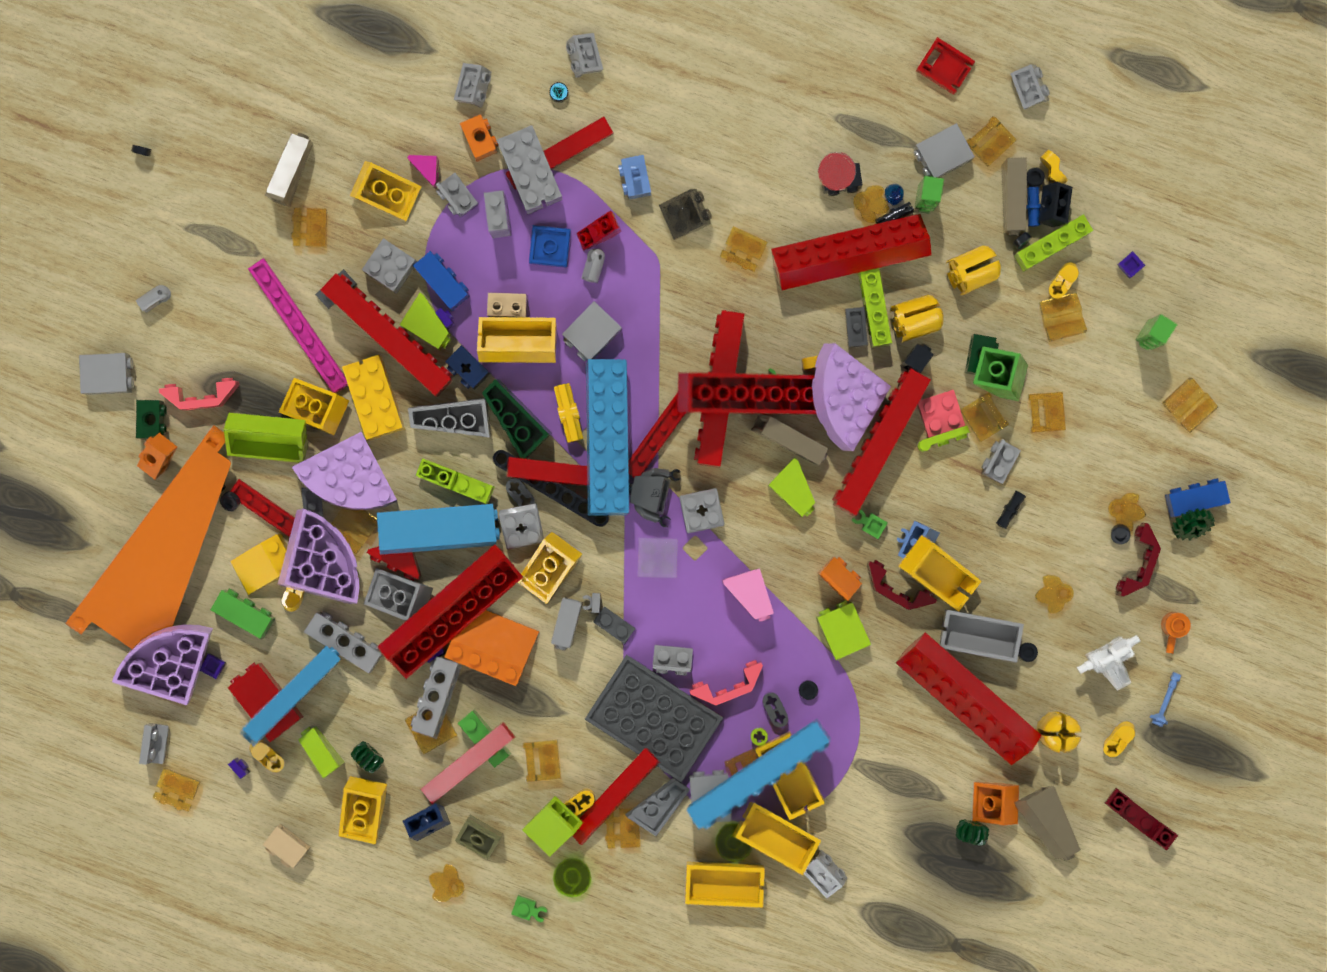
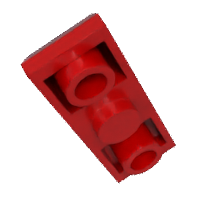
M608 211L576 234L583 250H586L613 238L622 231L614 213Z
M379 546L368 549L366 552L371 555V560L377 563L381 561L387 563V568L395 572L397 570L404 572L403 576L412 581L415 578L420 579L422 576L414 552L380 555Z

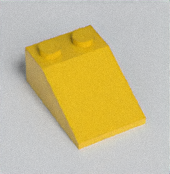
M365 161L350 196L407 221L422 186L378 165Z
M293 378L279 413L293 419L306 420L307 425L335 435L349 400L336 393Z
M551 532L543 539L521 573L523 578L517 583L547 604L572 571L582 553Z
M282 534L270 537L230 561L248 595L279 579L288 546Z
M352 776L349 777L343 790L338 836L372 844L377 843L386 800L387 784Z

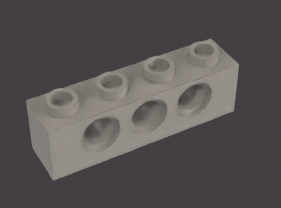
M316 612L304 632L329 648L333 647L340 656L365 672L371 673L383 655L377 648L378 645L373 642L371 644L364 641L365 637L358 632L353 634L348 630L349 627L340 621L336 623L332 620L333 616L327 612ZM327 625L333 628L331 636L325 634L324 630ZM342 636H347L349 638L350 642L348 646H343L341 644ZM359 646H363L366 650V654L363 657L357 654Z
M437 656L435 661H432L430 677L425 680L423 686L425 690L423 697H420L417 703V708H419L417 715H414L411 721L412 731L435 739L438 738L462 665ZM444 674L445 680L439 684L437 678L439 675ZM438 692V700L432 702V694ZM432 711V718L426 721V712Z

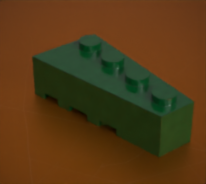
M495 379L482 392L520 458L527 459L552 434L500 379Z

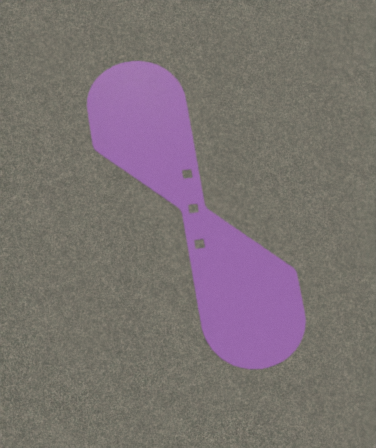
M509 169L499 170L475 180L466 188L478 202V205L460 218L458 214H452L447 207L450 204L448 203L431 230L425 255L429 251L433 254L438 253L444 260L442 265L446 269L450 267L457 275L454 279L458 283L462 281L469 289L466 293L470 297L451 311L426 282L435 310L437 311L440 308L444 311L449 310L454 317L452 320L454 326L448 330L478 362L479 317H488V293L527 294V318H556V363H479L495 379H500L552 432L551 436L579 465L587 466V451L577 441L568 443L566 440L563 423L561 424L557 409L558 403L554 387L570 383L574 403L576 402L580 416L581 430L583 431L587 427L586 362L588 360L584 362L577 355L579 351L574 346L572 348L567 346L563 342L565 338L562 334L595 301L622 327L618 335L594 359L627 360L629 460L659 418L660 263L656 254L596 193L567 174L551 170L563 200L549 206L543 200L541 201L543 208L527 214L518 190H514L505 174ZM503 190L507 198L511 236L492 238L488 231L484 193ZM608 211H612L622 232L605 242L583 250L576 233ZM533 225L571 229L567 268L529 264ZM591 249H601L605 254L598 283L581 279L587 255ZM658 453L645 471L658 468ZM628 474L629 483L633 484L635 478ZM670 488L664 513L660 515V517L665 515L671 519L664 518L662 520V524L668 526L666 528L662 527L659 522L654 523L642 518L634 509V504L630 503L629 495V513L624 515V620L636 629L627 642L623 644V659L627 654L656 673V669H652L655 645L693 648L691 672H687V675H676L675 671L668 670V674H656L723 717L681 783L690 789L689 775H693V772L705 771V774H712L713 770H724V773H728L729 778L758 759L759 757L755 751L758 745L752 742L750 736L755 728H763L768 734L767 742L789 731L793 735L818 718L831 737L830 742H828L829 747L820 753L818 750L812 753V758L806 763L823 798H826L847 773L858 747L860 735L859 707L847 673L839 661L834 659L833 654L767 587L766 590L774 614L770 615V619L759 621L751 616L722 582V579L751 570L710 529L687 533L680 498ZM693 536H697L708 548L696 561L683 550V546ZM756 660L757 663L761 661L763 665L751 692L719 705L709 703L690 693L693 684L703 681V684L708 683L714 697L716 696L715 692L726 688L729 691L734 689L733 685L742 681L745 684L748 683L743 670L746 667V663ZM810 680L817 685L818 694L814 699L806 700L800 696L799 686L803 681ZM774 692L780 698L788 715V722L784 727H776L771 722L762 702L766 693ZM768 696L766 704H770L775 709L774 701H776V697ZM778 710L775 711L777 718L774 721L783 723L785 715H780ZM761 731L754 734L757 742H761V739L764 740L765 736L762 735ZM664 772L670 779L673 778L672 776ZM769 783L764 786L765 788L755 797L751 794L748 796L749 799L745 804L740 807L735 805L731 810L732 821L736 822L745 820L742 816L750 802L758 804L784 820L789 818L773 785L770 786ZM691 790L687 793V796H688L690 799H691Z

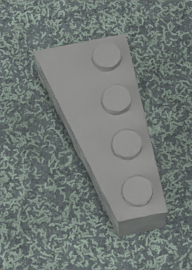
M485 398L408 408L411 428L491 437L488 407Z

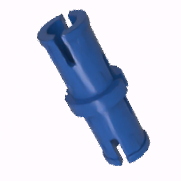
M1028 187L1026 209H1028V226H1041L1038 223L1041 206L1039 187Z

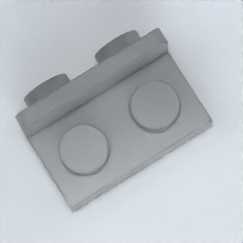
M594 33L574 35L566 42V50L571 59V69L576 78L581 77L583 74L596 73L603 70Z
M463 63L454 100L474 104L482 108L486 99L488 84L491 80V71L482 65Z
M1030 64L1010 73L1023 109L1049 101L1048 95H1050L1047 85H1044L1042 82L1043 73L1040 67Z
M456 173L452 174L442 183L438 182L436 184L438 190H436L437 194L442 200L447 199L450 203L447 207L453 215L458 214L461 218L478 205V202Z
M1001 439L999 442H994L990 450L993 453L989 459H985L981 468L984 469L982 471L983 475L1003 484L1021 450Z
M655 645L652 669H656V673L668 674V670L675 671L676 675H687V672H691L693 648Z
M153 723L144 725L139 764L164 763L169 731L168 725Z
M823 850L819 851L817 856L810 861L804 872L805 876L826 898L843 887L847 880L845 872L838 868L832 861V858Z

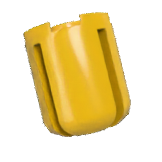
M983 245L946 261L945 264L949 263L950 272L947 273L949 281L954 289L958 288L962 292L960 295H965L996 281L1000 277L1001 264L999 260L968 274L966 273V271L996 257L997 255L994 250L989 246Z
M924 295L890 306V312L894 311V322L892 324L897 337H902L901 343L937 332L942 328L944 322L943 312L941 308H938L940 304L933 295Z
M1057 711L1048 712L1037 723L1036 730L1042 735L1040 742L1054 752H1070L1081 741V736L1075 734V732H1081L1079 723L1065 713ZM1061 730V732L1058 733V736H1056V734H1054V733H1053V734L1051 733V732H1059V731Z

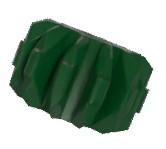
M364 741L356 745L351 752L353 760L365 771L372 774L384 762L382 755Z
M966 819L959 821L956 827V837L962 840V842L981 846L985 845L988 840L989 828L986 825Z

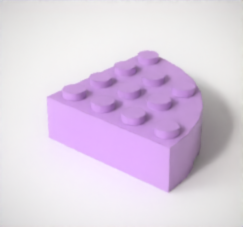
M826 343L823 344L815 364V378H813L812 383L815 410L820 423L823 424L827 431L826 434L831 441L843 451H854L891 386L837 344Z
M362 432L292 467L301 482L312 493L335 506L351 510H370L383 508L397 502Z
M306 509L297 510L278 585L348 604H357L360 589L356 559L350 545L341 532L320 515Z
M178 625L152 633L141 640L126 655L117 668L112 682L187 705L192 698L213 628L201 625Z

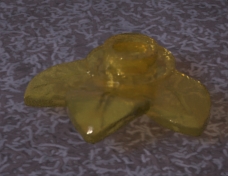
M869 186L865 192H859L854 196L853 204L856 209L860 210L861 216L866 222L875 223L876 214H884L890 209L888 202L881 197L884 192V188L881 186ZM862 198L866 200L865 204L861 203Z
M1127 493L1121 499L1112 500L1108 506V511L1111 516L1116 518L1117 525L1124 524L1130 531H1133V521L1140 520L1146 516L1143 508L1137 505L1139 500L1138 494ZM1116 505H1119L1121 507V510L1119 512L1115 511Z
M1043 576L1045 587L1036 593L1035 598L1041 603L1048 604L1049 613H1058L1063 609L1065 603L1073 598L1074 591L1070 585L1063 584L1057 576ZM1063 589L1067 592L1065 597H1062L1060 594Z
M446 864L443 873L436 872L429 876L430 884L436 889L432 895L435 901L447 902L451 897H459L464 892V883L459 879L458 871L452 865ZM453 884L457 887L456 891L452 889Z

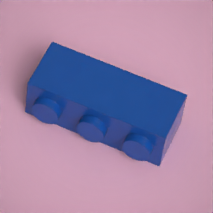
M429 251L413 266L453 311L470 297L466 293L469 289L462 281L458 283L454 279L457 275L450 267L446 269L442 265L444 260L438 253L433 254Z
M1218 478L1208 480L1207 485L1200 486V483L1188 485L1189 489L1181 490V487L1170 489V494H1165L1170 517L1180 516L1182 513L1186 514L1188 510L1195 511L1196 508L1200 511L1203 508L1209 509L1231 503L1226 482L1219 481Z

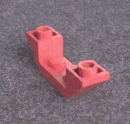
M222 378V382H216L217 398L216 395H206L201 400H197V397H188L183 401L182 388L176 387V384L164 385V388L159 389V393L180 410L184 411L223 407L239 387V382L233 381V378Z
M756 660L746 663V667L743 670L748 683L745 684L742 681L733 685L734 689L729 691L726 688L715 692L716 696L714 697L708 683L703 684V681L693 684L690 693L709 703L719 705L751 692L763 665L761 661L757 663Z

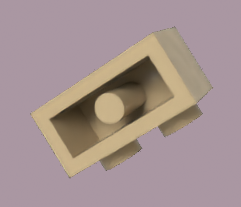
M488 293L487 316L527 318V294Z
M279 824L263 844L269 854L272 856L277 855L281 859V863L288 868L296 867L311 848L282 824Z

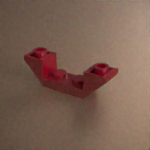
M1148 523L1138 525L1134 534L1136 536L1135 541L1149 546V549L1146 548L1143 554V566L1139 567L1136 577L1138 581L1122 577V580H1119L1116 585L1117 596L1125 597L1148 586L1161 547Z
M874 560V562L868 561L867 567L872 586L877 593L906 610L920 608L937 602V599L933 598L935 594L927 589H924V591L918 590L912 602H909L910 597L901 592L897 595L892 592L894 588L888 584L883 583V585H880L887 570L883 569L885 565L877 560Z
M1117 788L1113 790L1104 802L1114 812L1166 851L1179 836Z

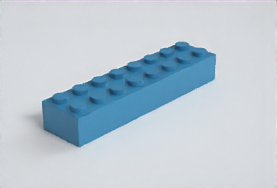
M588 359L586 362L588 516L627 515L629 513L627 360Z
M818 718L689 804L686 811L699 830L702 827L705 829L715 824L717 817L724 818L731 813L732 807L735 805L740 807L745 804L749 799L748 796L753 794L755 797L764 790L766 784L769 783L771 786L780 780L782 773H791L796 769L797 763L800 761L805 763L812 758V753L818 750L820 753L829 747L828 742H830L831 737Z

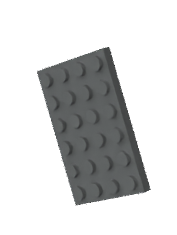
M627 654L585 717L586 721L638 755L645 748H648L660 761L657 767L680 782L683 781L723 719L721 715Z

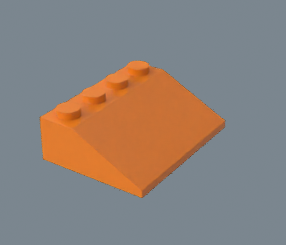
M485 610L451 640L445 658L517 686L539 631Z

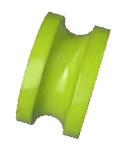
M755 728L751 732V740L755 745L760 746L767 742L768 734L763 728ZM758 731H761L762 735L765 736L764 740L761 739V742H757V739L754 738V734H757Z

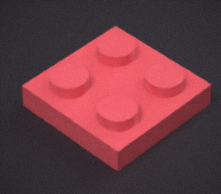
M954 390L919 401L918 408L928 438L965 426Z

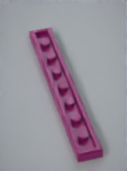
M263 258L249 267L248 270L331 391L338 393L347 387L348 383L344 373L267 261Z

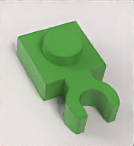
M859 510L858 513L861 514V519L856 520L852 518L851 521L855 524H863L862 531L879 539L888 522L870 513L869 517H866L864 511Z
M518 895L511 914L526 920H530V917L534 916L538 922H543L544 918L540 917L538 913L540 911L547 912L548 909L544 906L534 907L536 901Z

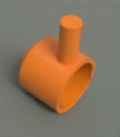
M1170 612L1161 621L1163 632L1169 636L1166 653L1173 654L1176 638L1184 637L1190 631V620L1182 613Z

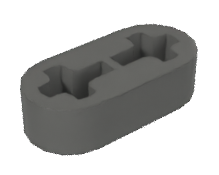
M513 478L507 482L506 490L519 507L523 506L522 503L524 502L520 497L521 495H524L527 499L531 498L530 504L536 503L534 496L522 481ZM512 482L520 484L518 486V489L521 491L520 494L515 490H510Z
M774 692L766 693L762 702L771 722L776 727H784L788 722V715L780 698ZM768 696L776 697V701H774L775 709L770 704H766ZM778 710L780 715H785L783 723L774 721L777 718L775 711Z

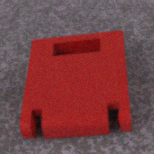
M937 37L916 71L955 95L957 90L952 85L956 88L961 86L971 70V67L967 66L966 63L973 66L975 61ZM935 49L940 55L933 66H931L926 61Z

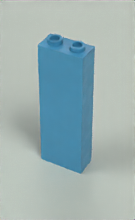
M493 504L379 512L377 513L380 555L496 545V540H500L499 528H495V521H498L497 509L494 510Z
M326 646L242 728L240 734L254 747L339 663L341 659L338 656L340 654L333 647L329 648Z

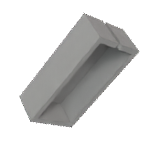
M532 125L497 139L527 214L542 209L541 201L545 200L547 206L563 200Z
M945 609L942 627H946L945 631L941 630L939 645L948 650L1017 662L1024 624Z

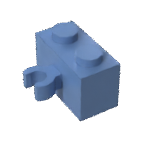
M644 155L621 159L622 165H618L620 177L624 176L625 183L622 184L624 195H628L629 200L650 196L651 189Z
M914 521L910 531L904 528L901 529L905 533V538L900 539L897 537L896 539L898 542L903 543L898 556L905 558L921 535L935 544L940 532Z

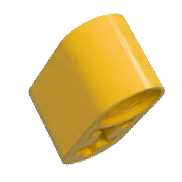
M582 789L563 804L565 806L568 804L573 805L576 810L574 814L578 816L593 805L595 794L590 789ZM583 794H585V796L590 795L591 797L589 798V802L583 801L580 804V806L582 807L580 809L577 802L582 800Z

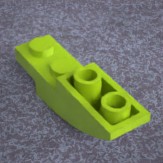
M423 458L416 473V476L485 504L489 503L495 486Z

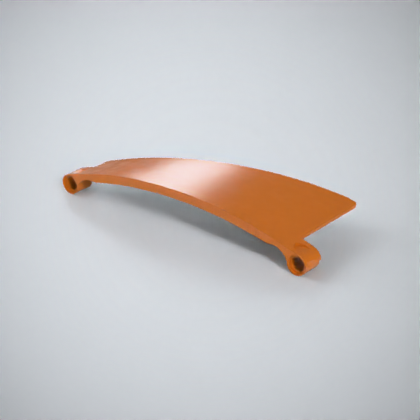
M215 425L212 426L167 489L65 623L67 626L82 635L88 625L93 622L131 649L152 633L173 626L231 465L230 460L218 453L225 443V436L222 430Z

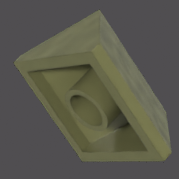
M470 814L455 841L488 860L503 833Z

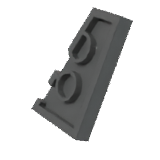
M672 778L625 815L648 832L657 836L690 789L677 779Z

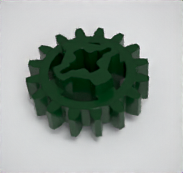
M1198 508L1195 511L1188 510L1186 514H1181V518L1175 519L1176 522L1172 523V530L1177 539L1185 540L1188 538V540H1191L1193 537L1198 539L1201 535H1206V531H1211V527L1215 526V519L1210 510L1206 511L1205 508L1201 511Z

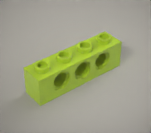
M1083 214L1017 252L1014 257L1024 272L1094 230Z
M876 268L859 272L858 277L865 307L871 348L891 345L892 339L880 270Z

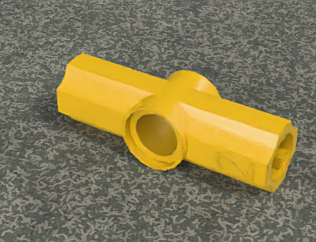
M570 383L555 386L554 391L558 403L557 409L561 424L563 423L567 442L570 443L584 439L579 422L580 416L576 402L574 403Z

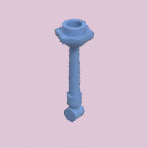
M1172 673L1171 681L1168 684V690L1159 713L1150 715L1151 723L1163 727V724H1168L1164 712L1177 686V682L1181 678L1180 674Z

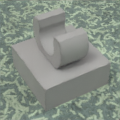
M592 593V597L584 595L583 599H589L590 605L582 606V609L589 610L592 608V613H600L601 593Z

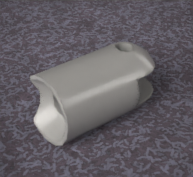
M591 249L588 252L581 279L598 283L605 260V254L601 249Z
M158 285L138 298L136 302L141 310L147 313L160 303L168 301L171 292L166 286Z

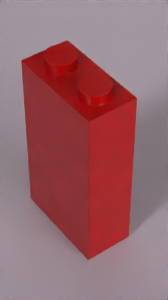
M255 662L245 669L247 673L243 676L237 675L230 681L232 684L227 687L251 719L282 690L262 663L256 665ZM295 706L265 737L269 742L274 741L304 716Z

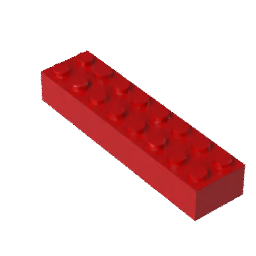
M921 214L771 249L773 265L781 290L932 256L930 236Z
M335 273L320 291L430 392L438 397L453 381L450 378L452 373L444 366L439 368L436 365L438 361L431 354L427 353L425 355L422 352L424 348L415 340L411 342L408 339L410 335L401 327L397 329L394 326L396 322L386 313L382 315L380 313L381 308L372 300L370 302L366 301L367 295L358 287L353 289L351 287L353 283L345 275L341 274L339 276Z
M722 310L721 315L717 314L715 328L719 329L718 334L714 333L712 347L716 348L715 353L711 352L709 365L713 367L712 372L708 371V373L736 372L745 313ZM701 413L700 422H703V429L699 428L697 441L701 442L700 448H696L694 460H698L697 465L721 467L729 413Z
M913 369L901 373L897 380V383H899L898 388H894L888 397V400H890L889 404L883 406L878 415L881 419L879 422L876 421L869 431L872 434L870 439L864 440L860 447V450H862L861 455L854 458L851 467H853L851 473L848 472L841 482L844 486L834 494L832 498L835 501L834 506L852 516L857 515L931 379Z
M678 373V412L817 414L812 391L815 375Z
M494 544L381 642L377 648L398 672L407 679L519 582L523 576Z
M926 632L909 645L896 661V664L903 671L909 674L1011 766L1033 751L1042 735Z

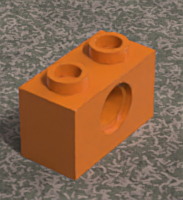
M480 114L460 123L476 161L498 153L495 147L499 145L495 136H490L488 132L491 127L487 118L483 119ZM477 134H485V139L477 141L475 139Z
M160 433L146 440L144 443L145 449L139 454L140 460L137 464L141 470L154 480L167 470L177 449L175 444Z

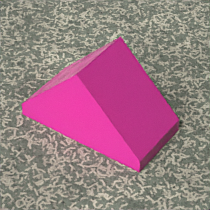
M409 155L407 159L436 188L439 168L438 157Z

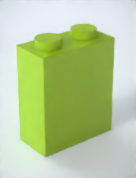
M847 600L836 604L837 608L831 611L829 608L820 611V616L816 617L835 660L871 645L853 602L848 603Z
M554 796L527 823L522 831L550 857L578 830L583 822Z

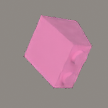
M759 568L722 579L723 584L754 619L764 621L770 619V615L774 614Z

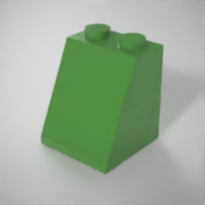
M982 347L973 384L1000 398L1019 401L1028 364L1020 353Z

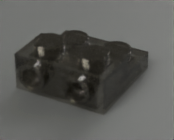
M690 189L659 205L674 240L711 224L710 219H712V215L709 209H705L702 203L705 199L701 191Z

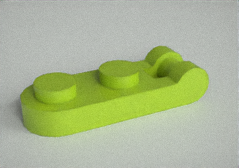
M968 425L918 442L917 448L919 451L925 452L930 449L931 445L938 444V447L949 444V439L956 437L958 441L967 438V433H970Z

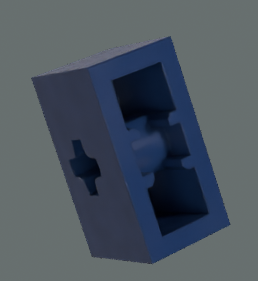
M462 345L445 361L449 365L447 369L454 376L458 373L463 378L460 382L468 389L472 387L475 390L490 375V372ZM464 365H466V366L471 365V366L469 367V369L471 370L469 373H468V372H464V373H463V371H464L463 366H464Z
M437 803L403 820L409 838L416 841L451 824L444 806Z

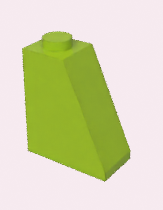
M419 293L401 321L400 326L441 351L442 348L445 349L450 343L451 339L449 337L451 334L435 313L427 298L422 293Z
M794 457L768 486L800 517H803L804 514L809 516L815 509L813 507L815 500L799 461Z
M309 726L300 733L302 735L298 739L323 778L345 763L317 726L312 729Z

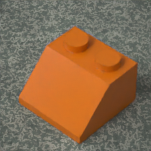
M832 557L817 574L844 600L848 601L862 585L859 581L861 577L854 570L850 572L846 568L847 563L843 559Z
M974 782L972 821L997 825L1018 824V808L1014 802L1019 800V785Z

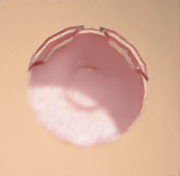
M831 152L824 156L819 163L818 178L822 185L830 190H844L855 179L856 165L853 159L846 153Z

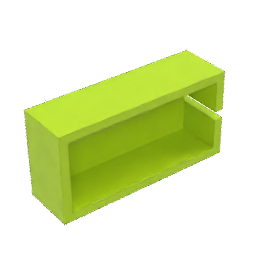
M228 413L224 426L227 456L297 463L305 460L308 449L306 420Z

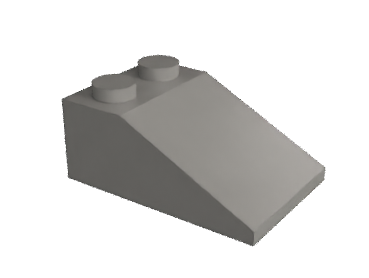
M376 568L364 604L407 621L429 602L433 588Z

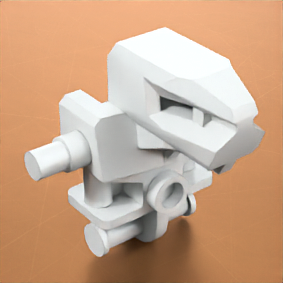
M1136 635L1130 639H1123L1122 637L1113 639L1106 645L1087 653L1085 656L1088 660L1078 666L1077 670L1080 674L1091 669L1097 673H1103L1117 691L1131 684L1123 661L1134 655L1131 648L1140 642L1139 637Z

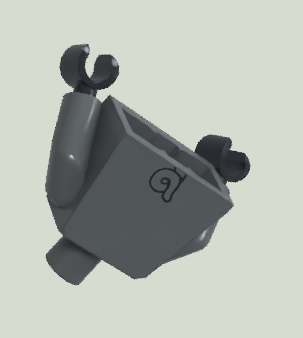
M653 468L643 472L641 476H636L633 484L629 483L630 503L634 504V509L642 518L654 523L659 522L662 527L666 528L668 526L663 525L662 520L664 518L671 519L665 515L660 517V515L664 513L671 480L674 482L680 480V478H674L673 473H680L681 471L674 469L669 472L668 469Z

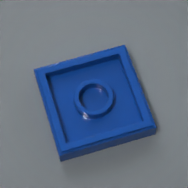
M533 225L529 264L567 268L571 229Z

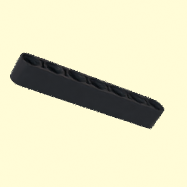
M498 450L493 455V462L496 466L507 472L508 458L516 457L504 450ZM499 454L507 456V461L504 464L497 462ZM519 479L598 527H603L609 522V515H605V522L599 524L595 520L596 515L588 516V512L586 514L580 513L579 505L582 503L588 504V500L560 483L539 481L537 484H532L528 479ZM550 483L556 485V491L553 494H549L546 491V486ZM566 493H570L573 496V500L569 504H565L562 500L563 495Z

